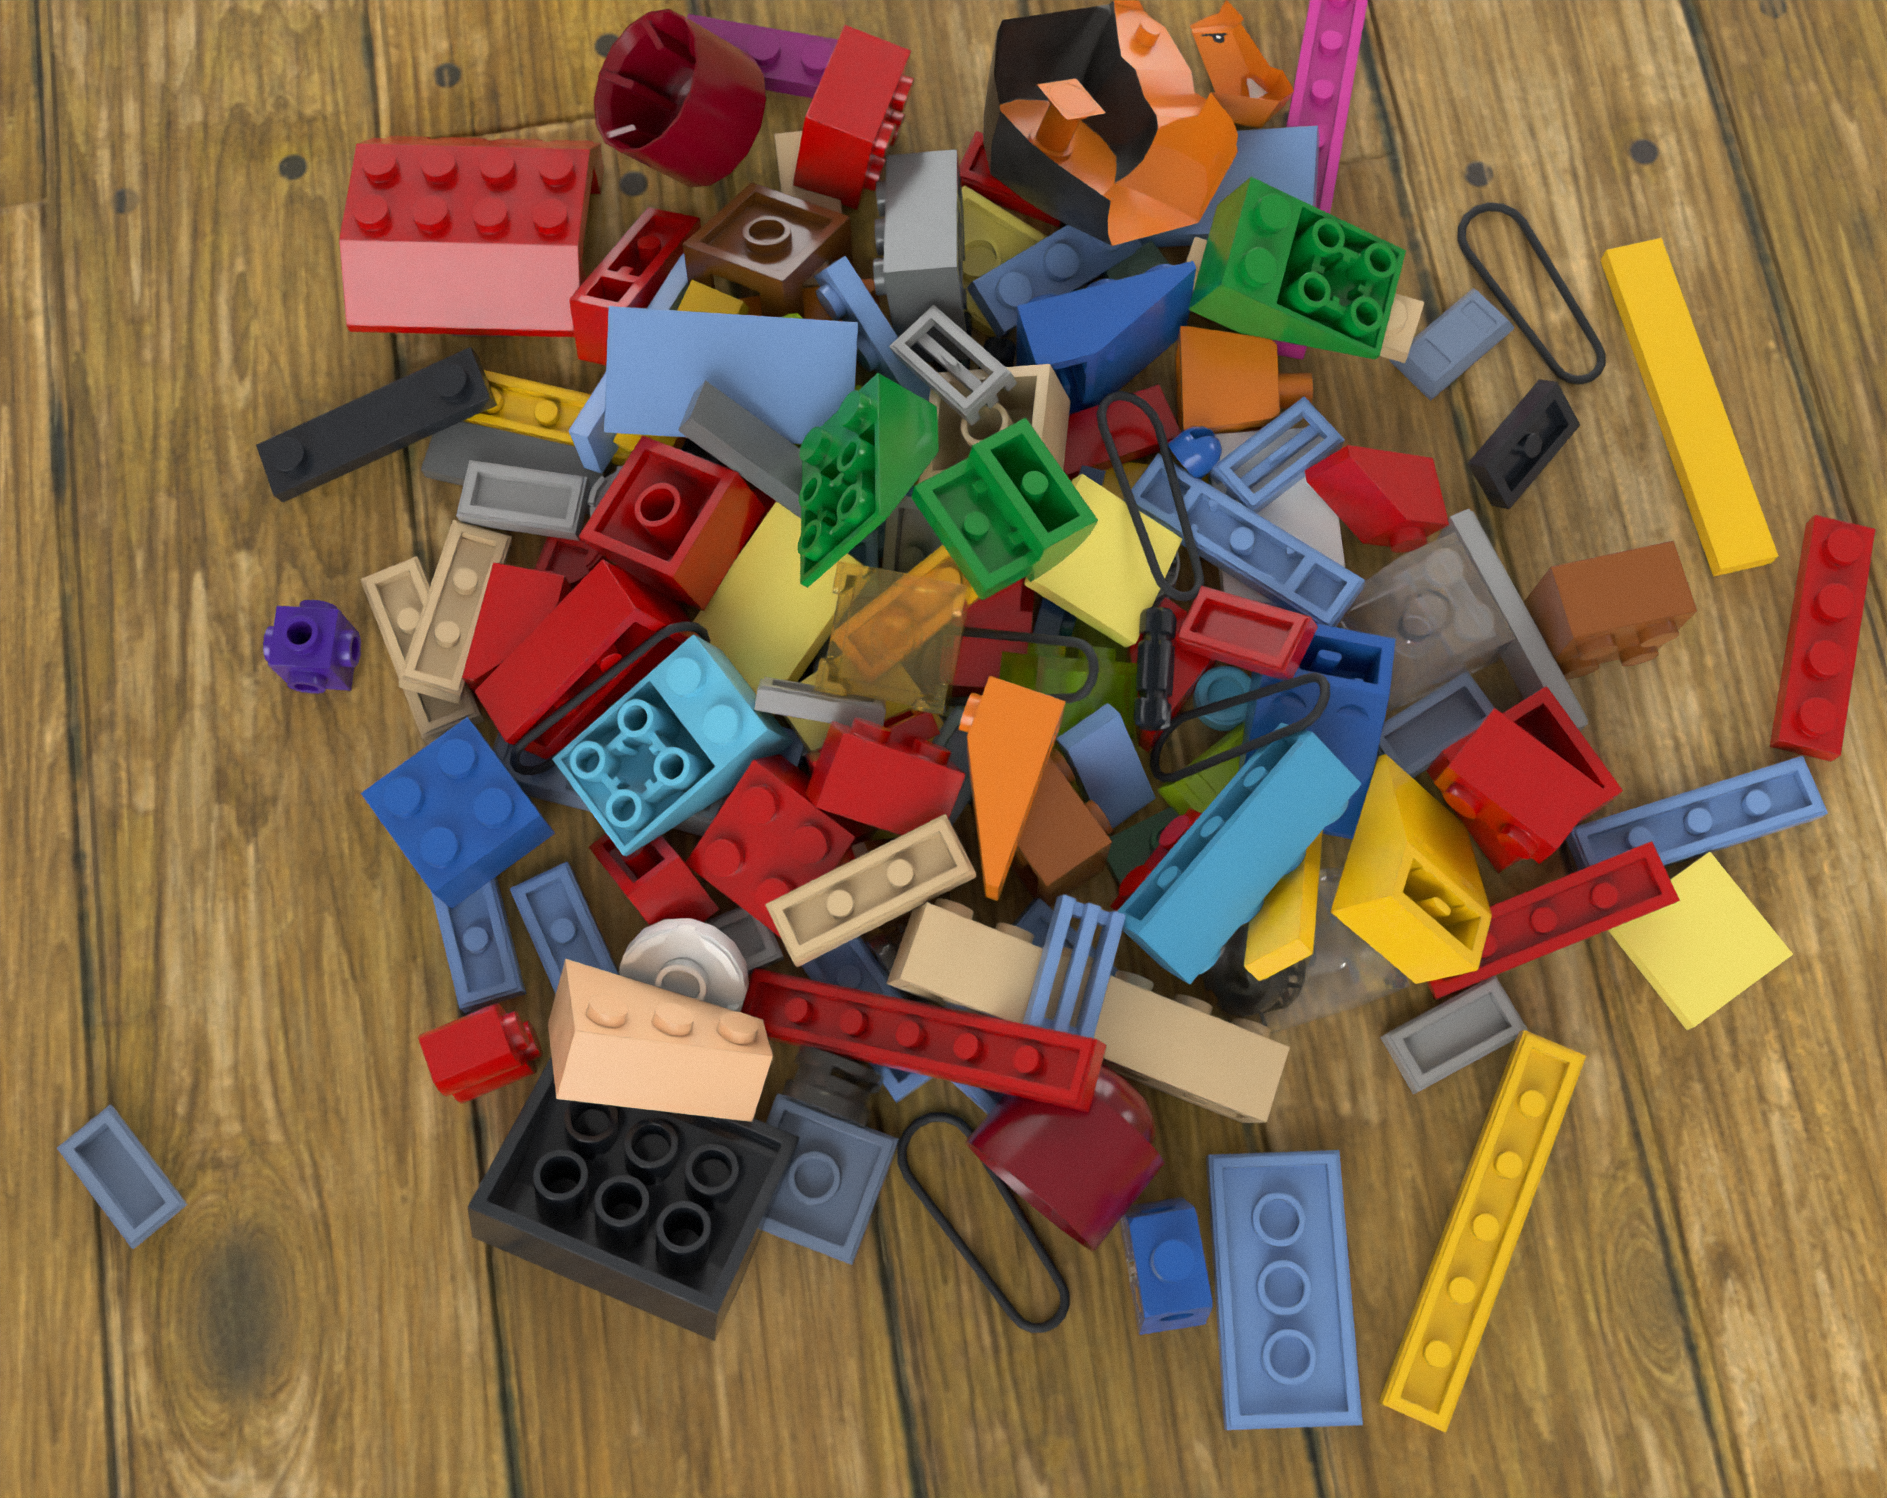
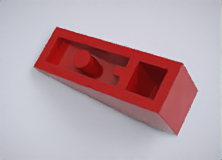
M648 207L570 297L569 304L579 360L607 365L609 306L647 309L680 256L684 254L683 243L701 228L700 217Z

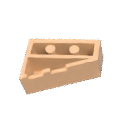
M569 959L564 961L548 1021L556 1099L752 1122L773 1057L763 1019Z

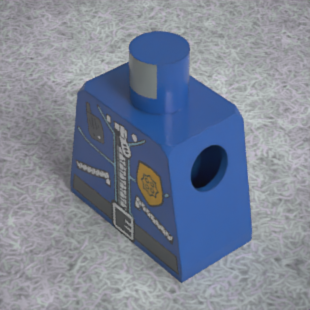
M1183 1197L1131 1205L1119 1221L1139 1335L1205 1325L1213 1305L1195 1207Z

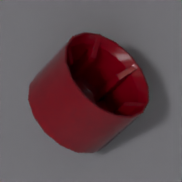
M670 9L650 11L628 25L609 50L599 72L594 95L595 124L605 144L688 187L711 186L733 172L747 156L762 125L766 104L764 75L751 55Z
M1104 1064L1101 1065L1089 1112L1004 1094L965 1142L969 1149L1013 1191L1060 1230L1092 1252L1099 1247L1165 1164L1159 1152L1152 1146L1156 1137L1155 1119L1147 1101L1123 1077Z

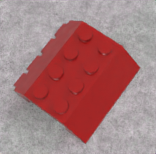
M412 136L371 138L357 143L339 237L345 317L349 332L575 338L569 299L587 279L582 263L590 194H601L604 164L601 143L584 140H552L550 142H543L541 139L497 138L495 140H487L486 138L455 137L430 139V137Z

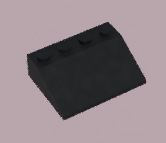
M551 1056L467 1207L472 1237L715 1341L743 1281L800 1137L755 1118L750 1122L556 1099Z

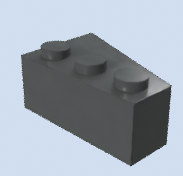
M957 149L887 155L886 180L876 181L879 217H885L875 219L878 256L884 255V258H875L873 260L877 296L887 295L892 328L898 337L933 304L966 332L964 309H967L966 288H963V261L965 260L964 212ZM934 326L926 332L956 360L969 359L965 353ZM917 343L910 347L925 362H936Z

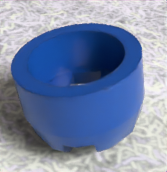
M1192 426L1182 431L1168 443L1169 448L1194 478L1198 477L1199 479L1206 476L1212 470V467L1218 463L1222 452L1219 439L1215 437L1211 429L1204 426Z

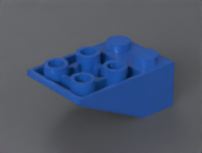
M1194 261L1178 265L1161 264L1150 268L1143 274L1120 280L1102 279L1081 290L1061 295L1043 294L1033 298L1026 304L1018 305L1016 366L1050 364L1070 400L1069 415L1099 405L1100 401L1109 393L1118 392L1176 342L1180 326L1188 325L1190 312L1188 308L1193 293L1196 273Z
M1316 624L1318 628L1294 677L1316 672L1324 675L1330 683V698L1327 707L1322 715L1304 730L1313 732L1362 784L1349 798L1347 809L1343 815L1323 829V834L1353 839L1376 762L1390 696L1396 639ZM1252 671L1249 691L1283 680ZM1315 682L1249 701L1242 744L1273 732L1280 723L1290 725L1305 718L1318 702L1320 696L1319 684ZM1258 748L1240 755L1239 770Z

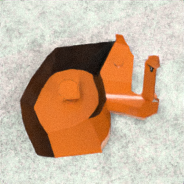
M1112 0L1107 5L1002 20L996 35L983 116V143L990 174L1025 201L1051 217L1111 246L1199 223L1238 153L1236 146L1238 133L1235 125L1261 129L1285 106L1294 93V89L1283 70L1270 67L1241 24L1244 18L1227 0H1225L1218 14L1206 17L1190 25L1193 37L1215 90V93L1210 92L1207 99L1194 92L1192 72L1166 28L1144 11L1139 0Z

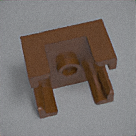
M753 182L683 243L688 285H690L691 280L715 289L714 275L759 291L762 316L784 317L788 314L798 313L805 319L802 284L825 262L828 267L846 256L853 267L849 216Z

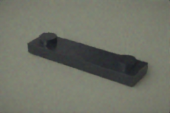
M469 347L257 444L256 447L273 496L284 503L497 406L479 356Z

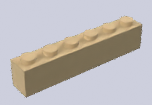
M937 898L934 905L927 902L913 909L886 984L950 1009L1023 1024L1043 948L1032 944L1035 936L1022 928L1006 923H997L996 928L993 929L973 921V910L947 899ZM1063 947L1044 1018L1054 1020L1073 949ZM1089 955L1069 1025L1072 1027L1076 1026L1093 963V958ZM1116 971L1115 977L1110 975L1094 1034L1095 1039L1107 1045L1102 1064L1123 1077L1238 1122H1267L1290 1049L1289 1046L1269 1039L1271 1029L1248 1019L1234 1018L1231 1024L1211 1016L1213 1007L1191 996L1176 994L1174 1000L1151 992L1154 983L1137 974Z

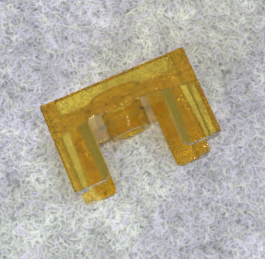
M838 561L832 591L833 594H838L830 643L827 657L820 658L814 690L841 696H849L851 694L911 705V709L944 715L949 711L972 586Z

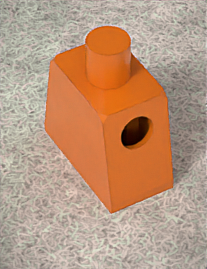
M1180 326L1174 358L1176 419L1181 432L1192 426H1204L1211 429L1214 434L1260 431L1280 415V409H1288L1305 396L1312 404V374L1278 373L1277 344L1274 340L1192 326Z

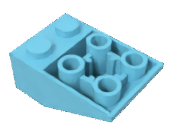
M693 634L553 757L552 760L622 855L628 856L731 793L754 759L780 754L793 741L771 713L754 710L756 693L724 652Z

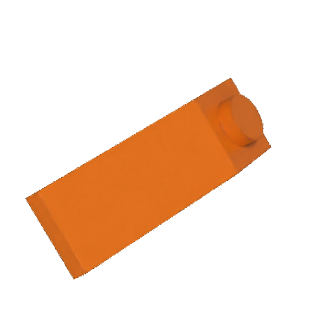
M992 676L988 678L983 695L973 692L970 694L961 718L959 730L968 733L967 757L985 897L998 901L1060 730L1066 701Z

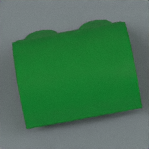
M1027 418L972 445L967 459L915 485L911 499L981 601L1024 577H1027L1032 582L1051 570L1087 539L1098 522L1094 513Z

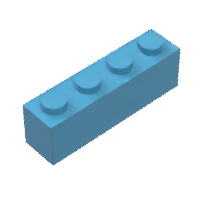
M1280 723L1275 730L1288 726V724ZM1308 730L1299 731L1258 748L1117 911L1126 915L1122 930L1163 969L1191 984L1199 974L1206 972L1216 963L1220 956L1221 948L1235 931L1258 914L1263 906L1265 896L1283 875L1292 872L1301 864L1306 855L1307 847L1325 826L1332 824L1343 815L1347 809L1349 798L1362 785L1361 782L1313 732Z

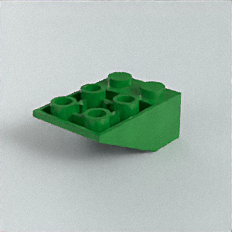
M1250 177L1217 205L1188 310L1241 334L1375 360L1380 357L1406 250L1260 180Z
M877 373L859 391L854 390L849 393L843 400L839 410L821 427L817 426L811 429L801 444L799 457L802 460V488L798 498L799 505L801 506V536L798 541V553L800 554V584L807 588L890 516L939 452L937 406L880 373Z

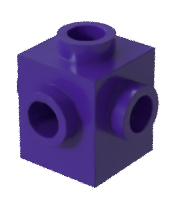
M303 600L300 602L299 607H276L274 626H269L264 635L263 651L268 666L287 683L290 689L304 693H323L326 689L351 691L354 668L357 667L361 655V639L359 632L335 605L320 600Z

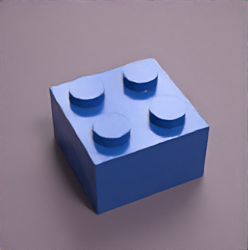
M468 717L361 793L431 892L451 909L555 834L528 795Z

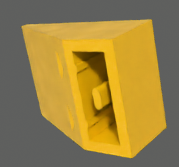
M1386 754L1378 756L1330 912L1415 984L1477 971L1492 914L1467 828Z

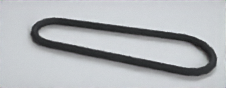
M1484 203L1473 207L1464 214L1458 225L1457 241L1462 253L1549 368L1559 379L1570 384L1592 382L1601 375L1606 365L1604 348L1528 221L1516 209L1503 203ZM1488 211L1502 212L1512 217L1519 224L1597 355V363L1590 373L1581 376L1572 375L1565 372L1559 366L1471 250L1466 239V228L1475 216Z
M1124 391L1109 393L1100 401L1098 407V428L1151 573L1158 587L1171 598L1185 602L1195 599L1200 587L1204 585L1203 570L1163 424L1157 412L1147 401L1136 394ZM1123 400L1141 408L1149 417L1155 429L1194 573L1195 583L1190 591L1182 592L1171 587L1160 570L1107 425L1106 412L1112 402Z
M683 621L670 624L657 631L524 735L515 744L510 753V765L513 770L521 775L533 776L544 773L556 766L552 760L553 757L534 766L522 765L519 758L523 749L661 640L674 633L693 631L701 639L710 643L711 640L707 629L696 622Z
M946 625L917 648L913 662V674L916 685L929 703L940 707L966 706L969 696L939 697L933 695L926 687L922 671L924 655L930 643L943 635L1079 648L1085 653L1089 665L1088 677L1083 687L1074 693L1046 694L1066 701V703L1078 702L1088 696L1097 682L1099 673L1096 653L1093 647L1083 639Z
M1319 673L1304 674L1181 713L1171 720L1168 729L1162 732L1153 745L1150 754V769L1153 776L1164 783L1176 782L1311 726L1327 707L1330 698V683L1324 675ZM1315 682L1319 684L1320 696L1318 702L1305 718L1173 773L1161 771L1159 756L1165 741L1179 725L1187 720Z
M933 1112L916 1118L903 1131L897 1146V1163L903 1178L1008 1317L1019 1328L1030 1333H1045L1056 1328L1065 1319L1070 1306L1069 1290L1062 1275L1006 1183L982 1162L1059 1291L1060 1305L1057 1313L1043 1323H1033L1025 1320L1017 1312L910 1170L907 1162V1147L912 1135L920 1127L931 1122H946L956 1126L967 1139L974 1130L962 1118L947 1112Z

